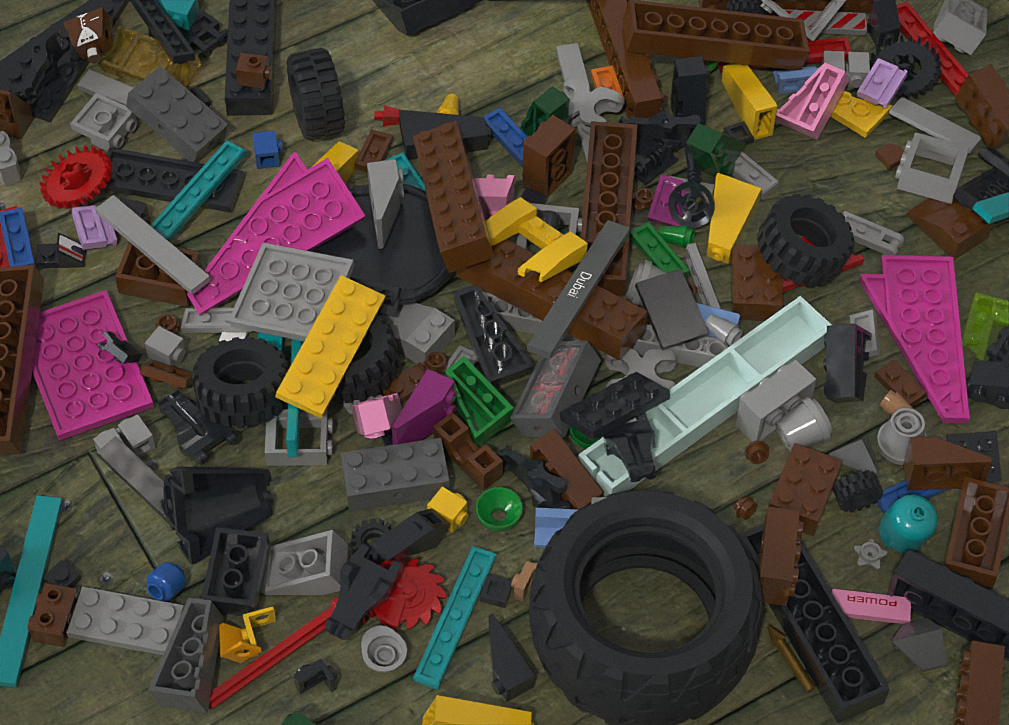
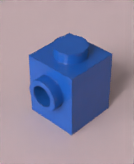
M263 131L252 133L257 169L280 167L279 154L283 153L281 139H276V132Z

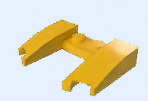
M520 197L500 209L486 221L492 246L519 233L542 249L518 268V275L525 277L528 272L536 271L540 273L539 281L543 282L582 261L587 253L588 243L571 231L563 235L536 216V207Z

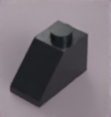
M872 0L867 22V32L874 44L879 46V48L883 47V41H886L890 46L892 37L898 42L901 29L896 1Z

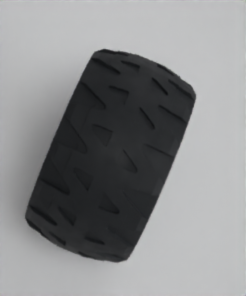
M661 490L622 491L609 494L607 498L592 505L586 504L570 516L562 529L554 533L534 571L530 591L529 621L533 644L548 677L554 685L563 691L564 696L567 697L571 704L582 712L604 719L606 724L677 725L688 719H698L717 706L737 686L755 655L763 620L762 590L756 566L738 532L731 525H726L711 508L696 500L693 502L684 497L674 495L672 492ZM633 568L655 569L671 574L686 583L702 601L709 622L698 636L676 649L657 653L637 652L622 648L602 636L588 620L581 603L587 593L599 581L613 573Z

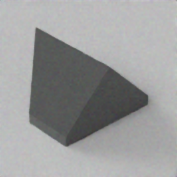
M868 435L829 453V456L843 460L842 464L859 471L869 470L877 475L880 470Z
M929 618L903 624L892 640L919 667L921 672L947 665L942 629Z

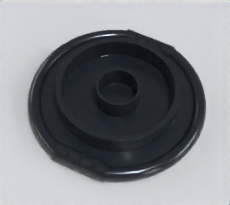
M367 184L353 186V188L348 189L365 214L366 219L310 251L353 260L355 266L350 276L352 278L401 288L398 306L415 304V302L426 298L445 284L453 273L448 272L440 254L426 191L407 184H403L404 198H400V210L384 248H378L369 196V185ZM385 291L382 293L385 295L383 304L390 305L393 292Z

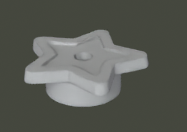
M870 539L862 546H854V551L859 555L857 563L859 567L870 565L875 569H879L880 559L887 555V551L882 550L873 539Z

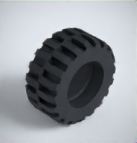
M317 48L290 54L286 62L288 83L293 108L302 135L308 140L340 134L345 129V113L338 76L329 51L324 48Z
M794 194L777 201L760 226L757 241L759 251L763 253V260L766 264L769 263L771 265V270L781 274V277L785 280H792L794 284L801 285L803 283L805 286L812 287L815 284L817 286L824 285L836 278L854 250V235L851 232L852 229L849 222L845 221V216L841 212L838 213L835 210L836 207L832 204H826L825 200L821 198L815 199L812 198V195L807 194L804 196ZM797 235H800V236H803V237L807 238V239H808L809 241H811L815 246L810 245V244L804 242V241H803L802 239H800Z
M376 315L359 347L368 349L369 352L361 359L350 364L331 401L339 403L341 400L345 401V403H353V400L367 401L366 398L370 396L374 398L379 395L380 390H385L391 384L390 380L393 381L400 366V355L393 330L383 317H377Z
M234 337L230 341L222 340L218 342V345H212L207 348L206 353L203 352L194 364L192 374L196 404L201 413L216 424L222 423L224 427L228 428L237 426L238 429L250 425L252 427L259 426V423L263 421L267 423L272 420V416L279 415L287 405V402L275 397L279 386L289 370L285 355L272 343L268 344L267 341L260 338L254 340L253 337H246L245 339ZM241 380H252V382L246 384H231Z

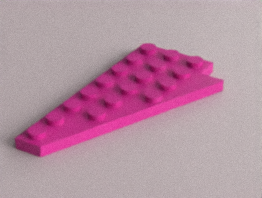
M296 152L292 153L204 270L210 276V282L193 295L189 292L187 293L199 316L241 293L262 243L312 251L366 219L365 214L330 160L326 158L307 169Z
M882 255L880 260L881 274H861L860 284L921 387L927 392V397L942 422L968 424L970 416L953 257Z

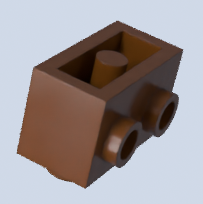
M45 583L43 591L39 592L36 598L37 609L34 616L31 615L28 621V631L31 633L33 642L65 647L68 638L66 632L78 600L75 588Z

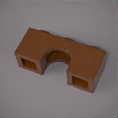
M453 412L433 426L434 439H442L444 453L482 490L487 489L503 476V460L486 444L482 448H478L469 435V428Z

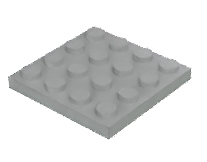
M262 243L228 320L230 327L305 341L340 275L350 279L355 266L354 261Z

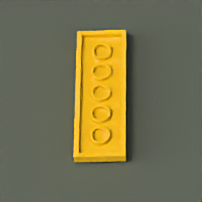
M340 275L279 386L275 397L322 418L381 308L385 295Z

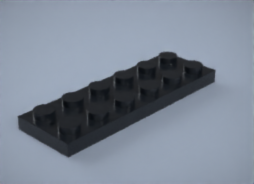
M109 147L107 155L112 162L111 168L113 170L110 174V180L106 182V188H101V190L172 202L205 164ZM233 169L201 207L231 213L244 178L243 171Z

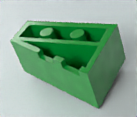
M465 356L445 370V377L454 380V388L457 392L455 405H457L462 421L469 428V435L477 447H480L512 421L510 417L514 407Z

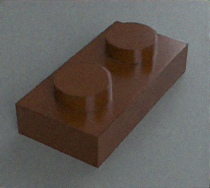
M371 129L355 162V169L368 172L367 163L383 161L393 142V135Z
M152 359L141 366L140 374L147 376L150 381H163L169 383L175 389H185L193 384V372Z
M894 359L875 372L874 377L888 391L892 390L895 393L898 391L912 407L926 398L927 392Z
M419 362L397 375L393 381L390 380L391 384L385 390L381 389V394L388 396L398 393L401 404L409 400L425 374V368Z

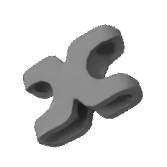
M567 78L563 84L564 93L568 98L572 99L569 102L568 124L576 127L582 123V131L587 135H590L591 121L607 122L605 118L599 115L604 112L617 113L625 104L624 98L620 93L605 87H597L590 92L589 84L576 78Z
M629 349L620 360L608 354L605 355L606 366L610 370L622 372L626 375L625 377L631 373L638 372L667 389H671L676 385L673 381L661 379L657 376L658 373L672 371L676 366L677 356L671 350L650 349L641 358L636 350ZM623 378L610 380L606 387H608L610 384L618 382Z

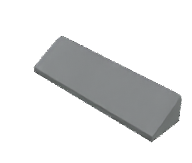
M900 98L889 111L891 115L938 139L969 147L968 154L974 153L981 141L979 135L906 98Z

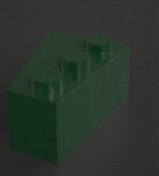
M553 86L532 102L526 113V118L521 122L520 129L527 137L529 135L532 136L538 130L539 125L543 121H547L552 115L568 124L569 98L567 95Z
M700 123L697 124L686 142L699 170L716 178L717 173L729 176L733 172L734 163L746 145L741 140Z

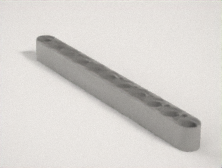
M482 292L495 313L509 330L535 334L542 320L490 293ZM646 324L645 332L630 348L636 350L640 356H644L646 351L650 349H661L652 326ZM567 333L563 338L565 341H581ZM706 336L666 350H671L676 354L677 363L702 367L717 355L715 354H720L727 349L728 345L725 346L718 338Z

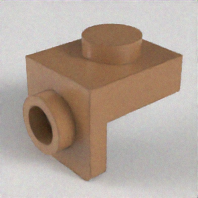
M526 561L521 573L515 574L511 587L514 588V599L524 602L532 585L534 571L538 563Z

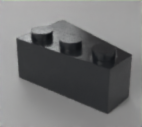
M702 56L675 59L670 106L673 116L688 117L698 115L701 119V124L706 126V79H709L708 65H704Z

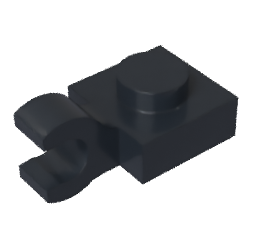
M111 331L102 333L107 338V344L105 342H98L97 346L99 349L107 350L114 356L117 362L122 364L139 362L143 353L126 340H119Z

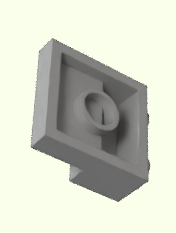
M96 93L70 125L72 130L91 138L93 145L108 151L109 147L119 149L123 145L124 136L128 132L133 133L135 131L137 120L136 115L125 105Z

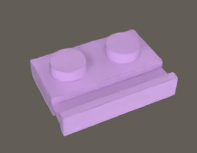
M878 58L858 89L857 97L876 105L880 104L884 106L883 108L887 109L907 77L908 71H902L898 69V66Z
M96 205L72 208V217L82 250L102 248L108 244L117 245L114 228L96 214Z

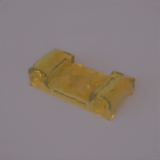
M118 26L116 29L112 48L98 62L101 71L120 78L122 75H126L143 81L161 66L185 88L189 87L201 65L197 53H195V61L173 64L155 38L122 26Z

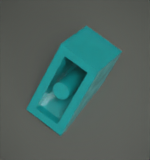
M158 0L177 28L190 30L199 13L198 0Z

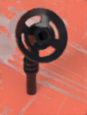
M688 147L685 149L688 168L686 171L687 182L681 183L671 192L668 207L671 216L678 224L682 226L689 225L690 228H698L705 225L712 218L715 210V201L711 192L704 185L700 184V170L697 168ZM690 187V192L684 196L678 194L681 190ZM701 191H703V192L705 193V195L707 196L708 201H709V205H707L706 198H705V196L701 193ZM676 203H679V208L685 215L684 217L678 213ZM702 211L706 214L703 219L692 221V215H698Z

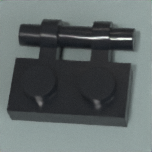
M205 11L196 17L190 30L179 29L190 47L196 49L194 51L196 61L201 57L205 58L210 54V50L216 46L220 47L228 38V30L224 29L219 33L217 31L220 29L219 22ZM207 37L211 38V39H210L208 42H206V43H203V42H202V41L205 40Z

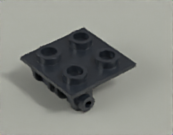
M644 137L636 139L634 176L646 185L678 161V158L672 154L674 150L671 143L660 145L654 139Z
M997 431L946 435L947 441L991 457L992 463L985 482L1002 481Z

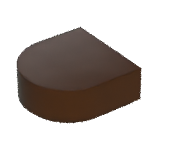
M887 144L877 149L875 155L890 170L900 165L903 150L898 145Z

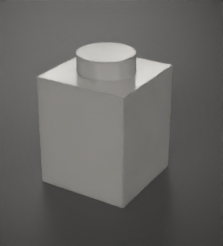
M160 326L144 343L147 357L171 366L181 362L186 353L183 338Z

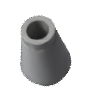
M714 314L710 315L705 322V326L725 346H731L742 336L743 331L739 329L738 324Z

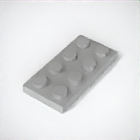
M82 587L66 633L68 638L164 655L184 605Z

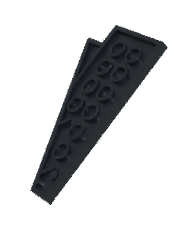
M88 0L56 22L62 29V34L56 39L58 42L61 39L68 40L70 50L57 63L58 76L46 82L38 93V98L31 100L33 106L30 107L33 117L51 123L90 63L88 59H82L73 48L64 22L103 7L112 19L113 28L129 0ZM46 30L36 37H32L27 43L0 61L1 90L16 95V89L24 85L33 59L30 45L34 39L41 38Z

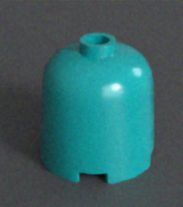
M913 494L901 497L881 517L880 525L878 526L880 539L887 548H893L903 555L906 554L907 550L916 553L925 546L937 529L938 514L936 508L923 496Z

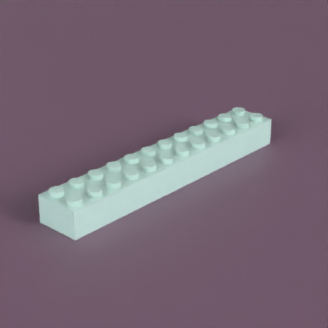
M799 296L669 389L670 399L646 412L648 421L652 429L655 430L656 448L652 449L651 454L656 471L735 414L739 409V399L746 391L754 390L764 378H771L784 364L789 365L794 360H797L802 365L824 349V334L827 333V326L832 324ZM635 417L634 419L628 421V422H635V421H637V420H636V417ZM603 437L578 455L579 462L592 479L601 486L603 497H607V495L612 493L629 491L646 479L642 478L638 482H630L628 471L622 460L615 455L607 456Z

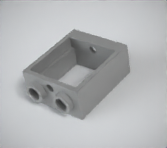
M288 409L282 410L277 416H272V420L266 423L265 458L267 466L327 465L328 455H332V440H328V434H333V419H328L327 409L322 418L301 409L300 428H321L320 449H298L297 457H288L287 449H278V428H287Z

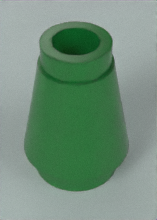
M689 225L661 226L659 234L666 242L686 249L687 244L694 243L695 229L690 228Z

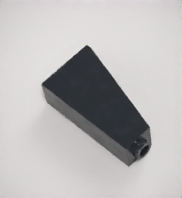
M399 110V127L405 156L408 160L418 159L413 135L419 134L422 131L457 120L467 151L472 152L488 149V140H491L490 126L485 125L484 117Z

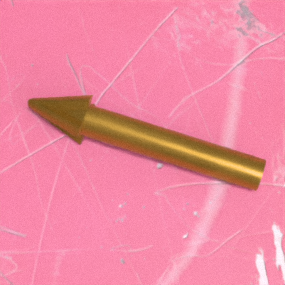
M768 625L772 647L776 646L806 693L812 692L816 687L785 642L784 638L786 636Z

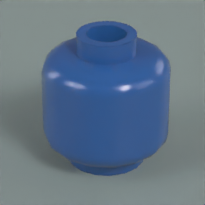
M170 562L160 564L147 577V591L156 600L169 601L180 593L186 585L183 569L179 565Z

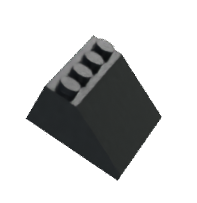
M373 0L394 27L407 36L416 35L421 29L435 26L439 23L438 21L452 18L458 12L474 8L477 3L483 1Z

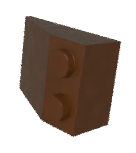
M955 197L952 204L928 198L906 213V216L948 256L953 257V260L988 239L993 223L988 224L973 209L961 205Z
M918 436L910 438L903 463L907 491L961 489L965 476L986 481L992 459L989 456L937 437Z

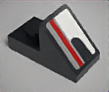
M58 233L57 243L37 244L36 268L85 267L86 249L82 250L80 242Z

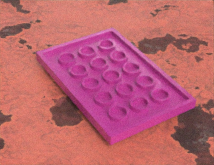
M107 290L40 312L32 373L58 441L154 408L152 398L140 374L137 362L119 363L107 350H101L97 346L98 342H105L107 344V338L102 335L105 331H111L119 340L127 341Z

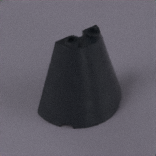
M178 466L169 470L171 474L165 476L163 493L167 519L171 531L176 530V535L181 540L177 541L179 549L191 565L198 563L211 554L216 527L248 531L272 516L274 501L271 492L267 491V486H270L272 480L268 468Z

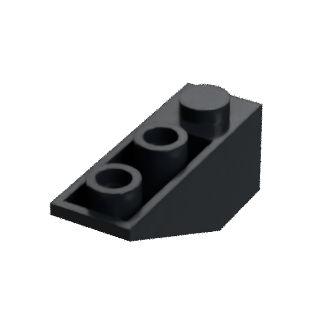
M432 508L419 511L373 541L371 546L378 552L381 558L388 562L394 561L395 559L436 548L449 523Z

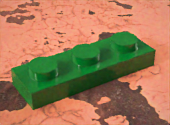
M650 222L629 232V238L646 259L652 262V265L666 273L682 269L684 276H689L690 270Z

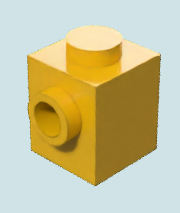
M441 487L427 504V509H434L449 523L447 530L452 533L458 526H463L469 516L465 498L458 493H452L444 487Z

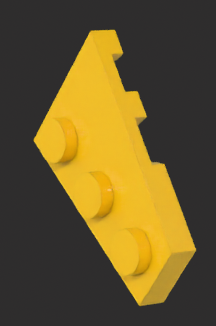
M843 91L830 117L866 138L890 114L889 111L893 105L889 104L888 108L885 109L882 105H876L869 101L852 97L851 93Z

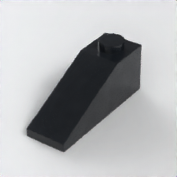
M492 613L488 616L493 676L491 684L498 696L502 694L506 702L534 688L535 675Z

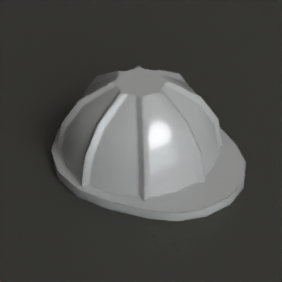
M381 625L374 626L367 630L362 637L363 660L374 671L383 673L393 672L405 661L407 656L406 643L393 629Z

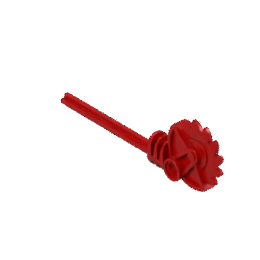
M403 558L397 559L403 562V568L388 600L366 614L369 618L375 616L383 626H387L398 632L400 624L406 622L407 630L412 629L420 619L424 625H428L431 611L436 614L441 613V605L438 599L447 598L445 591L438 586L444 582V578L431 574L434 569L433 565L417 566V558L409 560L404 565ZM385 560L379 566L389 570L394 561L388 562ZM333 598L330 608L212 690L209 707L215 709L325 631V623L331 617L339 598ZM365 618L361 621L362 624L366 623Z

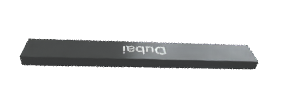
M609 220L606 222L528 343L527 351L551 359L628 237L629 227Z

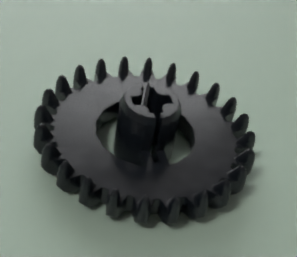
M901 35L899 43L892 37L890 46L886 41H883L884 50L876 46L877 55L873 52L871 53V60H869L870 70L879 58L898 66V69L902 71H908L907 77L895 95L896 100H899L902 96L909 100L911 95L914 98H918V93L922 95L927 94L926 89H933V83H937L939 81L938 76L942 74L940 54L936 53L934 55L936 52L935 46L928 50L929 41H926L921 46V37L915 43H913L912 35L909 36L907 42L904 41ZM914 59H915V60L920 64V66H921V71H920V73L915 70V61H914Z

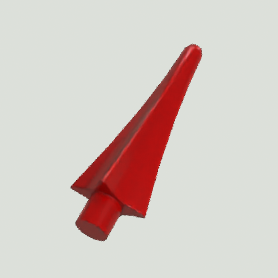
M384 105L383 111H374V120H382L383 127L399 124V110L401 109Z

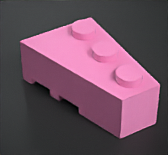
M824 63L796 94L793 93L788 98V102L780 109H777L775 117L777 123L818 140L849 81L846 72Z
M487 175L486 178H475L486 221L493 214L514 201L515 175H508L506 179L495 178L494 175Z
M398 393L350 405L357 434L364 435L365 438L370 439L384 436V430L392 428L402 411Z

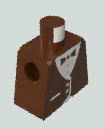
M103 7L64 22L72 46L82 59H88L90 63H98L102 59L101 53L112 48V19Z

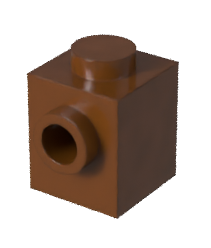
M241 53L236 67L238 85L265 88L267 79L270 80L272 76V66H269L268 56Z

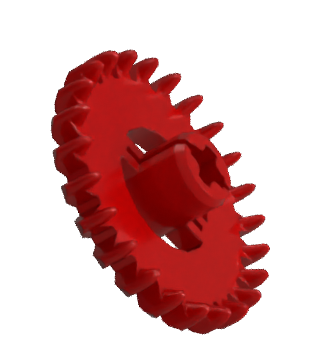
M84 145L83 153L78 147H75V155L66 150L68 154L67 159L58 155L61 163L57 164L51 161L55 169L50 170L46 167L45 170L49 176L41 175L45 182H39L41 186L40 192L44 200L50 206H56L59 209L63 207L70 209L71 206L79 207L80 203L85 205L87 200L95 199L94 195H99L101 193L100 189L106 188V182L111 178L112 162L107 153L103 152L101 148L96 149L93 145L90 152L88 147Z

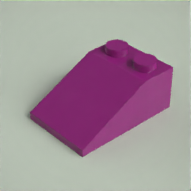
M429 369L426 370L392 426L393 445L421 441L433 433L434 425L453 412L455 414L457 405H455L457 392L454 388V380Z

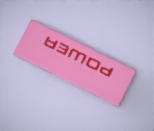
M832 589V594L847 618L899 624L910 622L911 602L906 597H891L883 594Z

